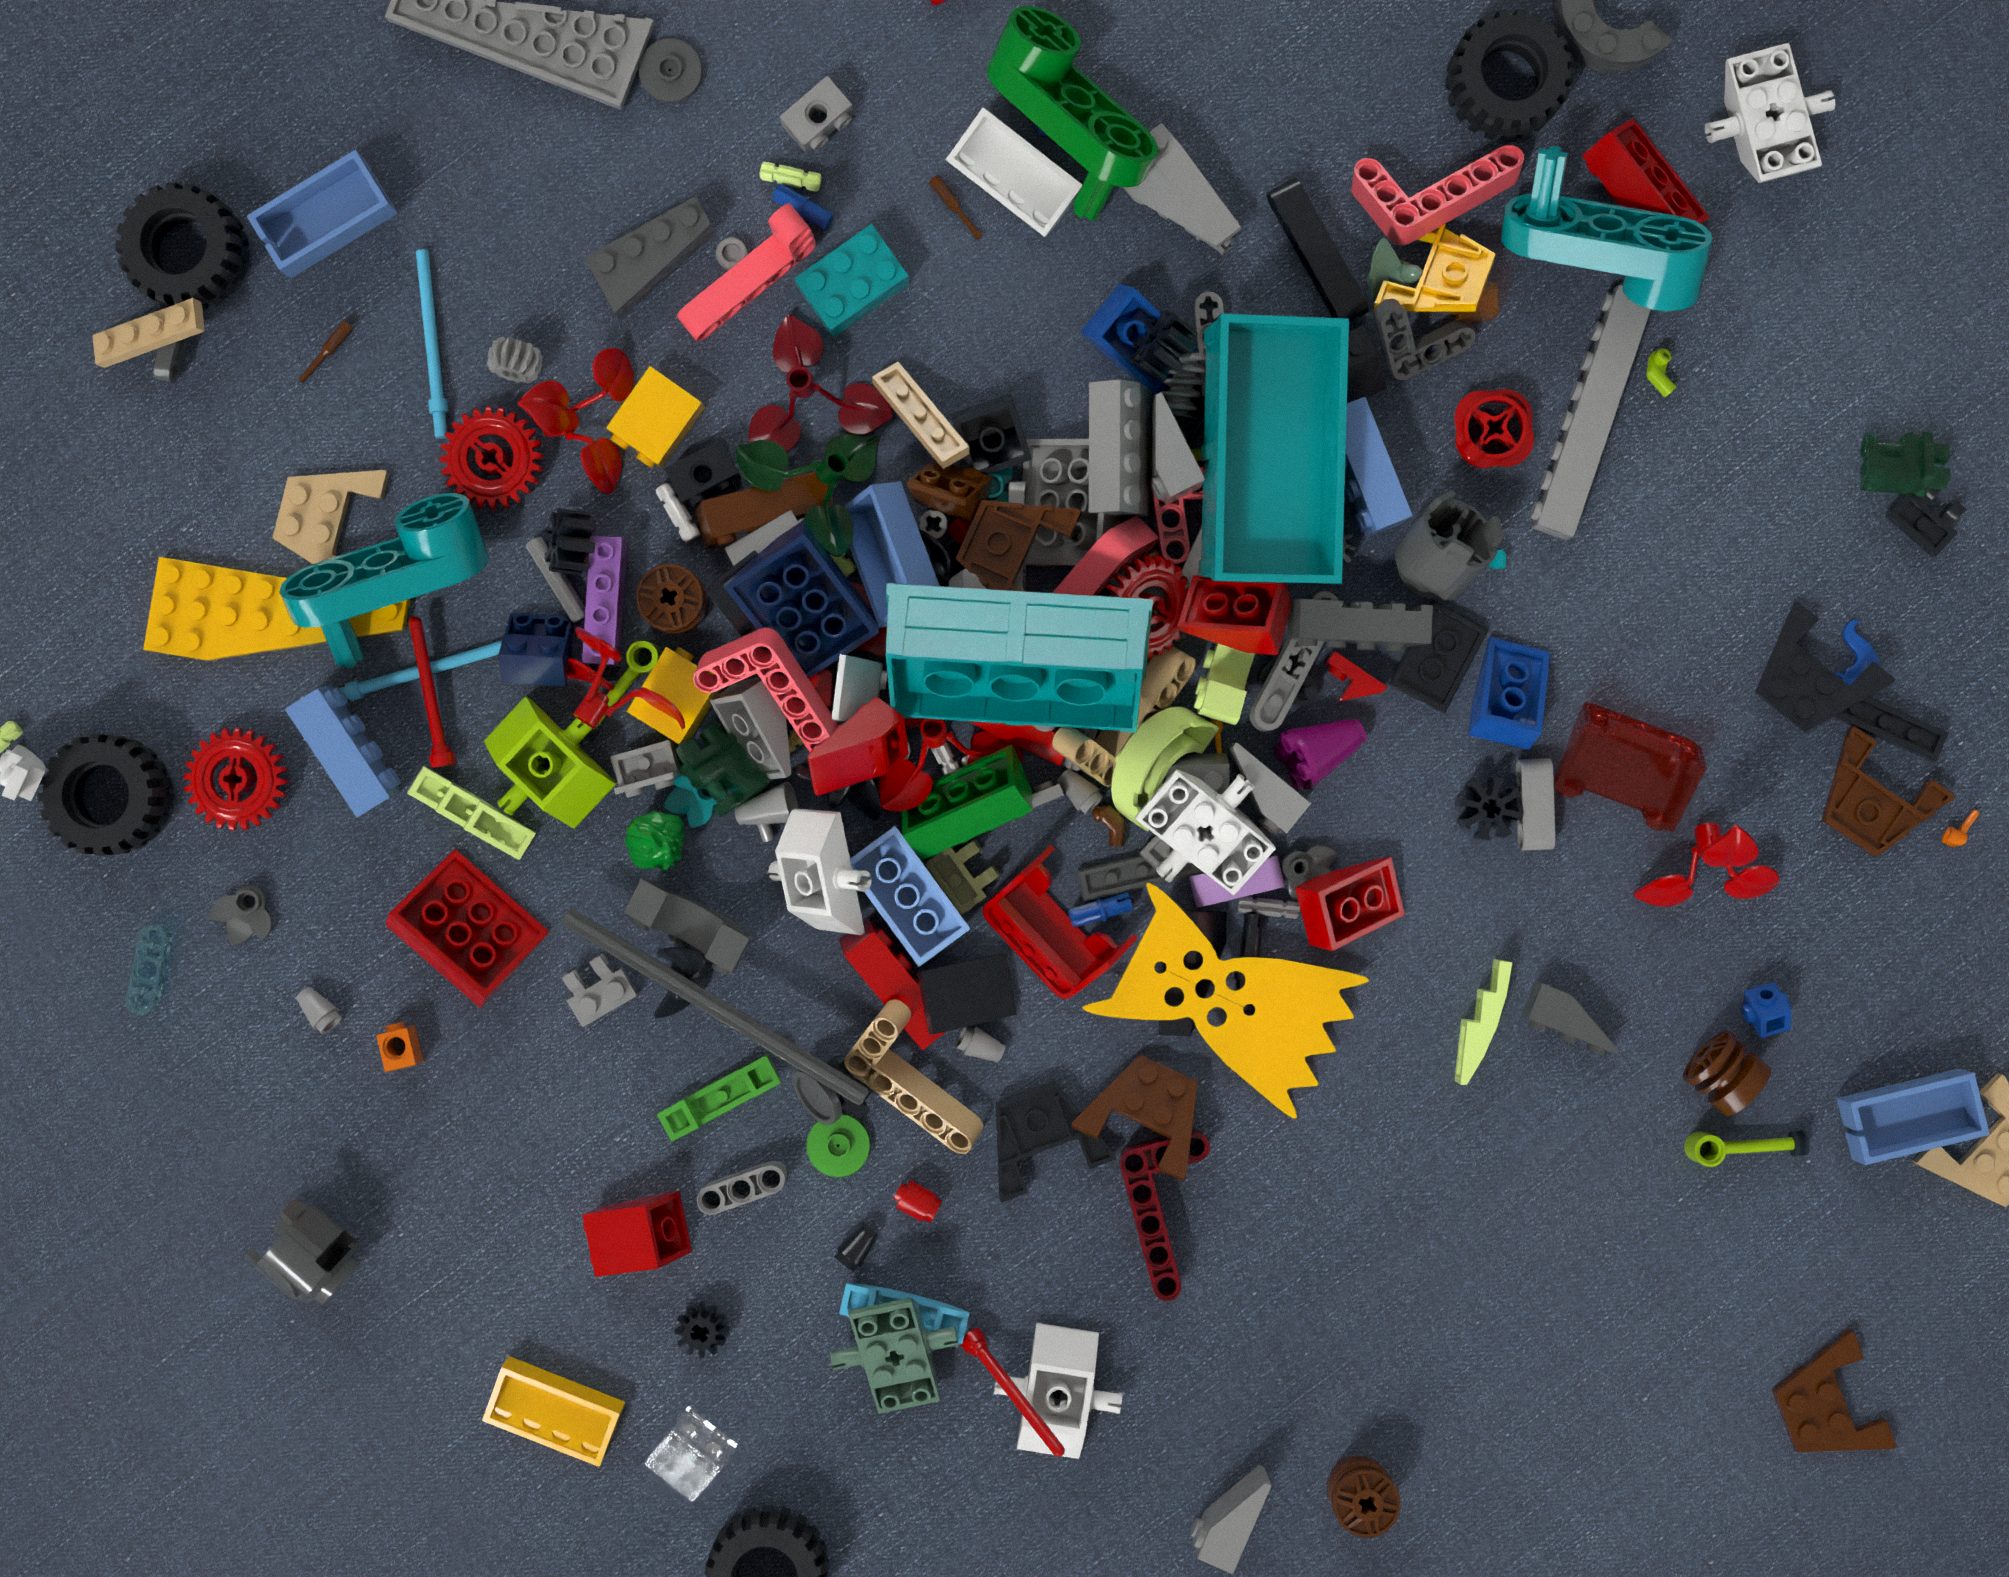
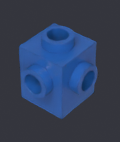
M1775 982L1763 986L1758 985L1744 991V1005H1741V1013L1745 1022L1752 1024L1760 1039L1791 1029L1790 1000L1785 992H1780Z

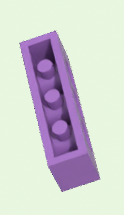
M591 536L590 542L595 543L594 554L589 553L590 568L588 569L584 630L608 642L621 655L628 541L621 537ZM583 642L582 663L600 665L602 661L600 653ZM609 657L606 666L620 667V662Z

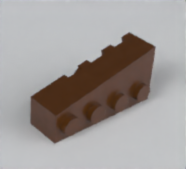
M815 471L784 479L782 486L776 491H763L753 487L701 501L695 516L705 549L736 542L738 539L747 536L790 510L797 521L802 518L804 519L806 513L812 507H823V500L828 490V485L818 480ZM832 497L829 501V507L834 505Z

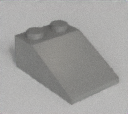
M1161 392L1155 396L1152 404L1153 479L1150 486L1157 500L1163 499L1165 504L1168 505L1200 489L1205 478Z
M760 677L738 681L710 699L713 708L754 782L786 778L791 775L786 716Z
M1237 742L1230 744L1227 751L1237 773L1245 777L1244 781L1248 779L1255 787L1247 796L1254 812L1261 817L1258 823L1271 834H1276L1277 832L1287 834L1311 803Z
M1258 1465L1206 1508L1201 1519L1198 1517L1195 1519L1190 1536L1193 1537V1546L1197 1559L1228 1573H1234L1272 1486L1265 1467Z

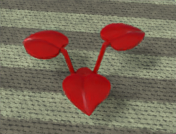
M607 348L601 350L595 356L592 365L593 376L597 384L603 389L590 398L567 408L569 403L567 390L559 382L547 380L530 388L518 402V405L529 413L547 437L553 438L565 435L567 440L575 439L588 443L587 446L582 448L580 453L582 466L590 480L606 495L613 493L621 474L622 459L616 445L607 438H599L595 442L592 437L575 434L574 431L579 425V419L575 412L605 397L607 394L615 402H621L632 392L634 384L633 370L628 358L619 348Z
M580 627L575 628L577 637L581 638L589 647L598 651L602 658L597 673L573 658L567 660L569 678L592 683L589 692L573 713L578 720L595 729L604 714L611 717L615 710L632 698L639 697L677 720L683 731L685 721L677 707L662 695L644 687L640 690L634 689L609 707L607 704L610 699L599 692V689L602 686L613 691L614 686L604 679L602 674L609 657L620 662L622 656L613 646L600 637L592 635Z
M904 718L905 725L908 727L920 725L923 743L921 745L922 750L919 763L915 767L911 761L903 759L887 774L880 776V805L884 809L891 811H905L922 804L929 797L933 786L930 775L921 771L924 767L927 750L929 747L939 748L947 740L964 754L970 755L967 765L1009 745L1015 748L1020 763L1023 760V755L1015 744L988 731L974 734L970 741L971 749H968L953 736L952 732H947L944 720Z
M1704 823L1697 826L1694 830L1697 846L1691 849L1693 856L1689 876L1686 879L1680 874L1661 877L1638 889L1633 895L1640 901L1658 907L1675 906L1686 901L1693 893L1689 885L1694 883L1699 856L1710 866L1726 867L1732 879L1724 883V890L1728 895L1739 899L1756 898L1770 892L1779 885V875L1771 867L1762 865L1748 867L1740 873L1734 871L1732 866H1744L1757 858L1759 851L1756 842L1737 824L1722 836L1718 824Z

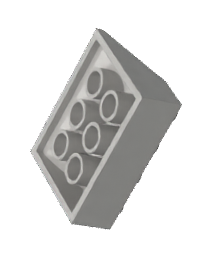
M1121 379L1089 382V513L1151 517L1152 391L1139 382Z
M1026 439L1032 460L1023 463L1022 482H1027L1028 505H1044L1068 509L1077 508L1083 512L1071 538L1040 526L1026 556V566L1073 569L1104 533L1120 524L1121 515L1089 513V439Z

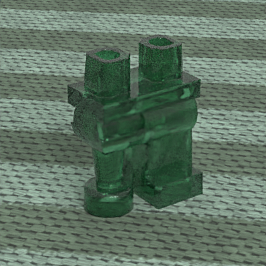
M1913 432L1906 433L1899 441H1879L1877 434L1865 433L1860 448V457L1864 459L1860 467V490L1898 494L1915 493V496L1925 497L1929 488L1945 490L1951 478L1950 469L1934 467V465H1946L1950 453L1949 444L1934 443L1933 433L1923 432L1921 436L1913 434Z
M716 723L706 728L699 735L707 746L705 749L700 750L693 738L681 743L676 749L679 758L683 762L682 767L679 769L684 777L687 776L694 788H705L717 802L714 805V810L719 817L726 815L738 805H742L761 793L771 782L764 771L760 773L750 761L744 748L737 742L734 733L731 732L725 735ZM720 780L724 782L731 794L727 795Z

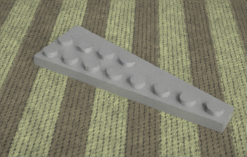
M391 0L385 14V18L391 23L620 110L624 107L641 57L645 52L655 26L654 20L647 17L645 19L626 17L622 14H615L613 16L596 14L595 11L588 10L580 12L563 10L561 7L521 2L513 4L497 2L496 0Z

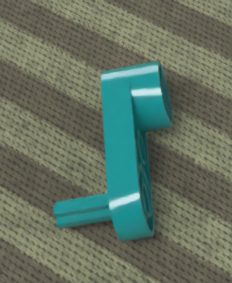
M1550 146L1549 150L1540 148L1538 150L1532 194L1515 197L1505 205L1501 232V242L1513 253L1531 259L1624 275L1623 293L1629 300L1645 308L1660 311H1676L1695 305L1700 298L1712 244L1711 232L1695 220L1681 216L1561 196L1568 153L1561 152V148L1556 146Z
M442 493L416 501L404 508L395 518L394 525L399 537L312 564L289 576L281 584L279 592L294 625L303 628L321 626L336 665L338 667L345 665L346 668L357 665L356 661L364 659V654L349 618L457 584L482 571L488 564L489 553L470 501L465 495Z

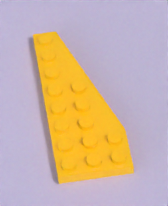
M159 557L143 650L213 661L227 657L315 645L327 641L321 626L303 628L294 625L279 592L281 584L287 578ZM410 599L349 618L356 637L404 631L406 629Z

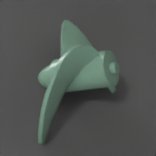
M1382 238L1376 246L1372 257L1371 270L1367 277L1368 287L1374 302L1383 280L1416 288L1422 276V269L1419 266L1398 259L1395 251L1385 238Z

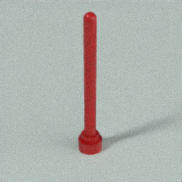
M413 616L409 620V627L433 748H431L432 755H428L430 766L434 768L455 764L454 751H451L450 745L446 746L422 621L419 617Z
M974 1328L964 1336L963 1343L960 1344L964 1351L980 1359L1053 1455L1056 1457L1063 1456L1065 1453L1064 1446L987 1349V1337L980 1328Z

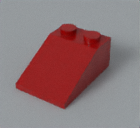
M1193 575L1177 628L1179 631L1246 653L1278 655L1292 607V600L1286 582L1212 581V578Z
M1389 856L1325 873L1295 887L1309 945L1334 951L1405 915L1392 857Z

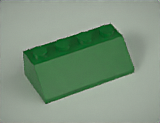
M1009 745L933 780L932 791L929 797L919 806L902 811V836L921 860L938 855L948 848L967 842L977 835L994 830L1004 823L1021 818L1033 811L1032 791L1015 748Z

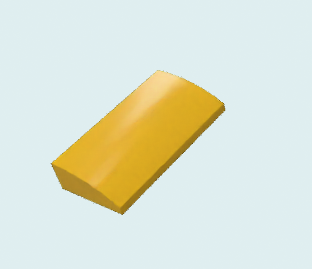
M508 1356L501 1367L482 1421L600 1467L626 1402Z

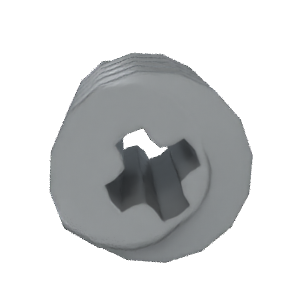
M1194 352L1181 355L1180 361L1184 364L1178 372L1170 369L1169 373L1173 375V378H1167V380L1162 382L1170 387V390L1162 391V394L1168 400L1167 404L1172 414L1194 418L1188 414V411L1197 410L1198 405L1190 400L1191 398L1201 397V393L1193 389V386L1202 385L1204 382L1196 376V373L1206 372V368L1198 363L1200 360H1205L1206 355Z

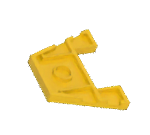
M1446 224L1417 239L1433 244L1417 287L1411 288L1383 280L1375 301L1374 311L1384 300L1395 299L1405 308L1406 312H1476L1496 254L1463 234L1460 236L1446 229Z

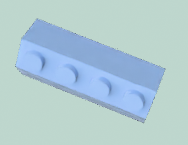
M896 826L850 858L852 870H865L870 873V877H862L864 879H872L870 888L864 891L918 966L924 964L970 930V927Z

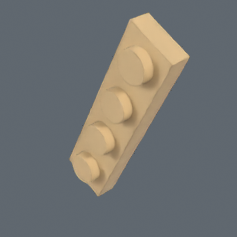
M191 298L94 334L95 364L106 368L205 332L202 302Z
M899 362L872 376L873 385L942 469L970 454L967 443Z

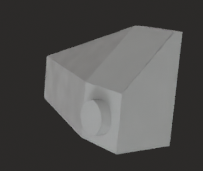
M1161 123L1150 131L1159 148L1157 157L1145 180L1138 186L1123 187V189L1135 202L1142 206L1145 204L1157 211L1159 216L1166 220L1169 218L1184 227L1188 233L1212 247L1218 248L1241 230V226L1180 143Z

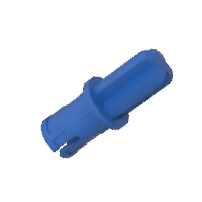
M779 184L773 193L772 199L774 202L781 206L790 203L803 219L819 227L824 232L834 217L833 213L810 201V196L804 197L783 184Z
M1124 892L1123 894L1103 900L1098 897L1096 902L1072 908L1069 910L1070 921L1074 927H1078L1101 919L1102 922H1106L1108 917L1131 912L1133 907L1131 900L1128 899L1129 894Z

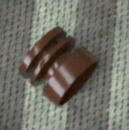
M663 564L652 568L642 577L636 589V604L640 615L649 625L668 634L682 635L693 631L704 621L709 610V596L704 590L706 588L704 583L691 571L679 565ZM668 591L678 594L674 598L676 602L674 605L664 603L667 600L666 593Z
M1725 1030L1709 1039L1694 1054L1685 1067L1683 1079L1688 1084L1695 1085V1090L1698 1093L1704 1094L1709 1092L1708 1102L1723 1115L1731 1116L1744 1109L1762 1091L1770 1078L1771 1067L1755 1053L1745 1054L1746 1045L1741 1041H1737L1736 1036L1731 1031Z
M1350 1456L1338 1462L1330 1471L1326 1483L1327 1498L1340 1525L1349 1533L1362 1538L1376 1537L1387 1532L1397 1521L1401 1509L1400 1495L1388 1472L1378 1461L1366 1456ZM1370 1497V1499H1371V1502H1370V1503H1368V1502H1363L1362 1505H1361V1503H1360L1361 1498L1364 1499V1500H1367V1499Z

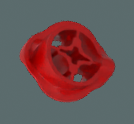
M1508 389L1496 391L1480 390L1466 395L1457 405L1454 414L1456 448L1462 459L1478 468L1511 467L1524 461L1530 454L1534 443L1532 431L1533 415L1528 401L1518 392ZM1488 403H1498L1505 406L1506 409L1500 415L1491 416L1486 412H1482L1478 407ZM1513 414L1517 417L1520 426L1517 442L1507 430V422ZM1471 415L1481 427V435L1475 443L1472 442L1468 433V423ZM1502 417H1505L1498 429L1501 435L1495 433L1484 441L1483 438L1488 434L1487 431L1490 428L1487 422L1494 424ZM1497 441L1507 446L1510 450L1502 454H1488L1481 449L1488 442Z

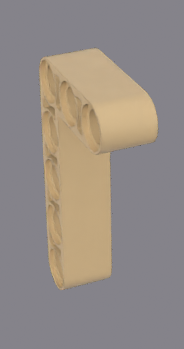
M1174 646L1170 650L1163 648V653L1159 657L1153 656L1147 665L1146 677L1142 681L1138 724L1145 722L1156 713L1170 707L1194 672L1196 663L1193 657ZM1061 727L1053 737L1052 746L1083 772L1104 786L1109 787L1112 785L1116 756L1124 748L1133 733L1120 732L1118 730H1102L1094 741L1076 728Z
M900 1000L888 1001L844 1059L846 1069L952 1151L960 1154L968 1153L984 1129L982 1120L889 1049L909 1022L911 1011Z

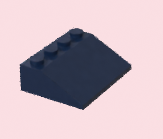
M804 520L777 537L724 584V588L757 630L771 628L780 634L808 679L837 661L840 654L846 655L879 633L874 613Z

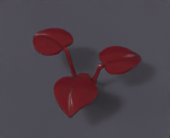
M788 314L784 318L775 335L772 353L777 367L782 372L788 373L786 381L792 390L789 393V412L786 414L785 410L778 405H767L760 408L750 421L748 443L756 440H769L783 447L786 453L792 450L798 444L802 434L799 423L791 419L795 414L796 398H808L814 392H819L836 405L842 406L838 412V420L841 426L851 434H869L891 419L893 412L890 404L873 386L864 383L851 384L844 391L843 401L823 389L819 384H816L814 377L805 367L815 366L821 360L824 353L822 337L813 327L800 321L793 315Z

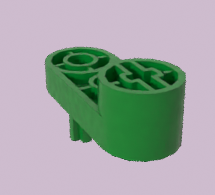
M1019 6L1012 10L988 63L986 73L989 81L1003 96L1089 171L1073 203L1075 207L1073 212L1080 218L1086 217L1090 221H1095L1099 217L1114 185L1126 188L1135 187L1145 180L1157 157L1159 147L1155 138L1141 123L1073 64L1081 45V40L1076 30L1067 21L1048 10L1034 6Z

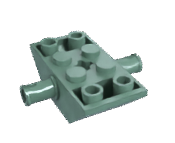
M912 1298L848 1311L857 1346L830 1351L831 1364L834 1371L858 1365L865 1368L878 1414L940 1401L932 1350L959 1346L955 1325L928 1331L925 1328L919 1304Z

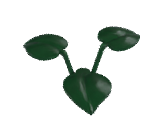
M843 434L836 436L827 444L825 457L820 462L813 461L812 464L792 471H785L789 465L788 455L783 447L773 441L756 440L737 446L736 458L741 473L751 485L763 491L778 490L783 484V477L790 478L813 469L816 470L818 480L823 484H827L828 490L823 500V507L814 506L809 509L804 517V522L825 550L832 556L840 557L848 550L854 531L852 517L843 505L837 504L829 507V501L834 489L837 487V481L841 477L851 483H861L872 475L876 464L878 437L868 434Z

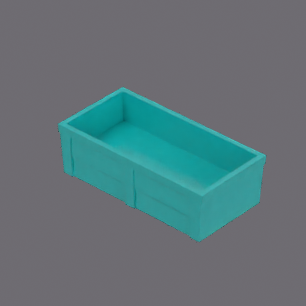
M1221 313L1218 319L1204 330L1206 375L1204 445L1201 446V461H1203L1205 481L1203 483L1202 547L1198 576L1212 578V581L1342 584L1349 319Z
M887 583L886 663L890 706L903 715L904 718L1006 723V725L1018 726L1038 725L1118 730L1120 732L1137 733L1142 681L1146 677L1153 599Z

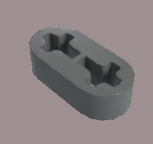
M188 338L158 348L154 364V377L156 380L169 383L176 382L181 370Z

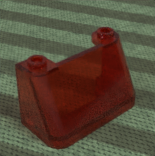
M1586 702L1583 703L1554 779V789H1557L1561 795L1569 798L1581 796L1584 790L1641 810L1643 817L1646 819V824L1655 830L1662 831L1665 829L1674 832L1707 766L1702 748L1691 739L1597 704Z

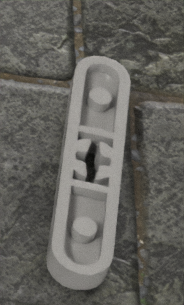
M1321 591L1309 598L1338 601L1337 597L1328 591ZM1287 639L1250 710V721L1257 730L1262 732L1272 731L1282 724L1324 642L1317 641V646H1298V640ZM1300 652L1298 662L1301 663V666L1294 667L1290 671L1292 660L1289 659V656H1295Z

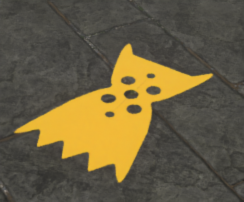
M1146 883L1156 912L1112 998L1091 1003L1082 1008L1087 1012L1097 1015L1127 1019L1176 1020L1190 1017L1207 1044L1227 1066L1278 1109L1292 1118H1297L1287 1090L1318 1085V1081L1307 1065L1305 1057L1336 1052L1334 1045L1323 1028V1023L1353 1019L1354 1015L1342 999L1339 991L1344 988L1367 983L1369 981L1368 978L1350 972L1283 959L1244 957L1225 961L1217 958L1211 943L1181 908L1157 886ZM1189 951L1201 953L1203 956L1201 967L1196 970L1186 968L1183 962L1186 953ZM1157 962H1164L1167 967L1166 971L1157 973L1154 968ZM1239 971L1244 974L1246 982L1240 990L1234 991L1227 987L1226 978L1229 973ZM1202 979L1211 980L1215 985V991L1209 998H1200L1195 992L1196 984ZM1172 987L1180 988L1184 993L1183 1002L1175 1007L1169 1006L1164 998L1166 991ZM1247 1004H1252L1255 1007V1013L1251 1016L1244 1014L1243 1009ZM1220 1007L1225 1010L1227 1018L1223 1025L1215 1027L1209 1024L1207 1015L1212 1008Z

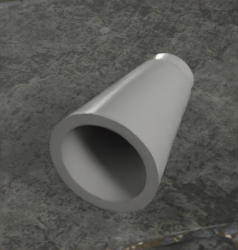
M786 781L735 807L736 820L739 825H757L762 841H771L775 837L770 824L787 823L791 811L799 808L797 796L792 785Z

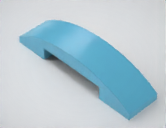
M846 1283L839 1312L840 1315L849 1317V1310L912 1298L919 1304L924 1325L928 1331L955 1325L959 1344L963 1343L970 1312L940 1301L898 1290L859 1283Z

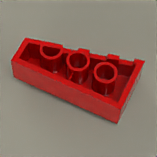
M867 917L863 920L864 934L847 933L839 939L843 954L884 1005L888 1001L895 999L900 1000L909 1007L911 1018L904 1029L923 1051L946 1032L929 1035L919 979L910 970L913 966L902 952L897 954L891 945L894 943L883 929L878 930L870 918Z

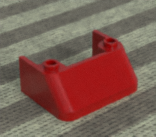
M1050 845L984 905L983 915L986 921L1055 995L1063 999H1070L1111 968L1138 938L1133 934L1117 946L1113 939L1106 934L1095 932L1087 937L1079 927L1072 925L1066 913L1046 893L1052 885V878L1048 869L1041 863L1055 850Z

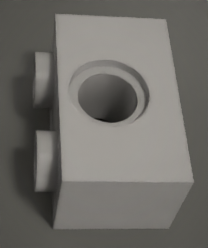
M826 76L780 115L779 118L784 129L807 154L812 149L817 151L822 148L828 141L827 136L835 129L838 131L844 129L851 122V116L854 114L851 102L832 80ZM816 112H823L827 115V118L822 123L812 122L811 117Z

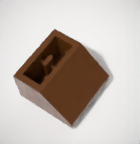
M933 459L908 480L907 487L916 503L972 522L981 501L989 500L992 477L982 474L977 469L963 468L955 464L942 469L937 461Z

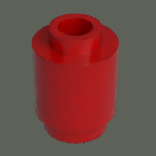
M912 1180L907 1185L901 1183L893 1197V1200L898 1202L895 1207L896 1209L920 1222L925 1220L931 1223L942 1203V1200L936 1198V1193Z

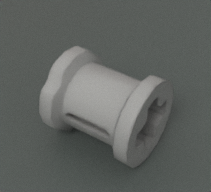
M929 510L920 518L919 526L921 530L936 540L945 535L948 526L947 519L943 513ZM929 518L933 521L937 518L940 519L939 528L941 530L939 532L935 530L926 531L928 527L926 520Z

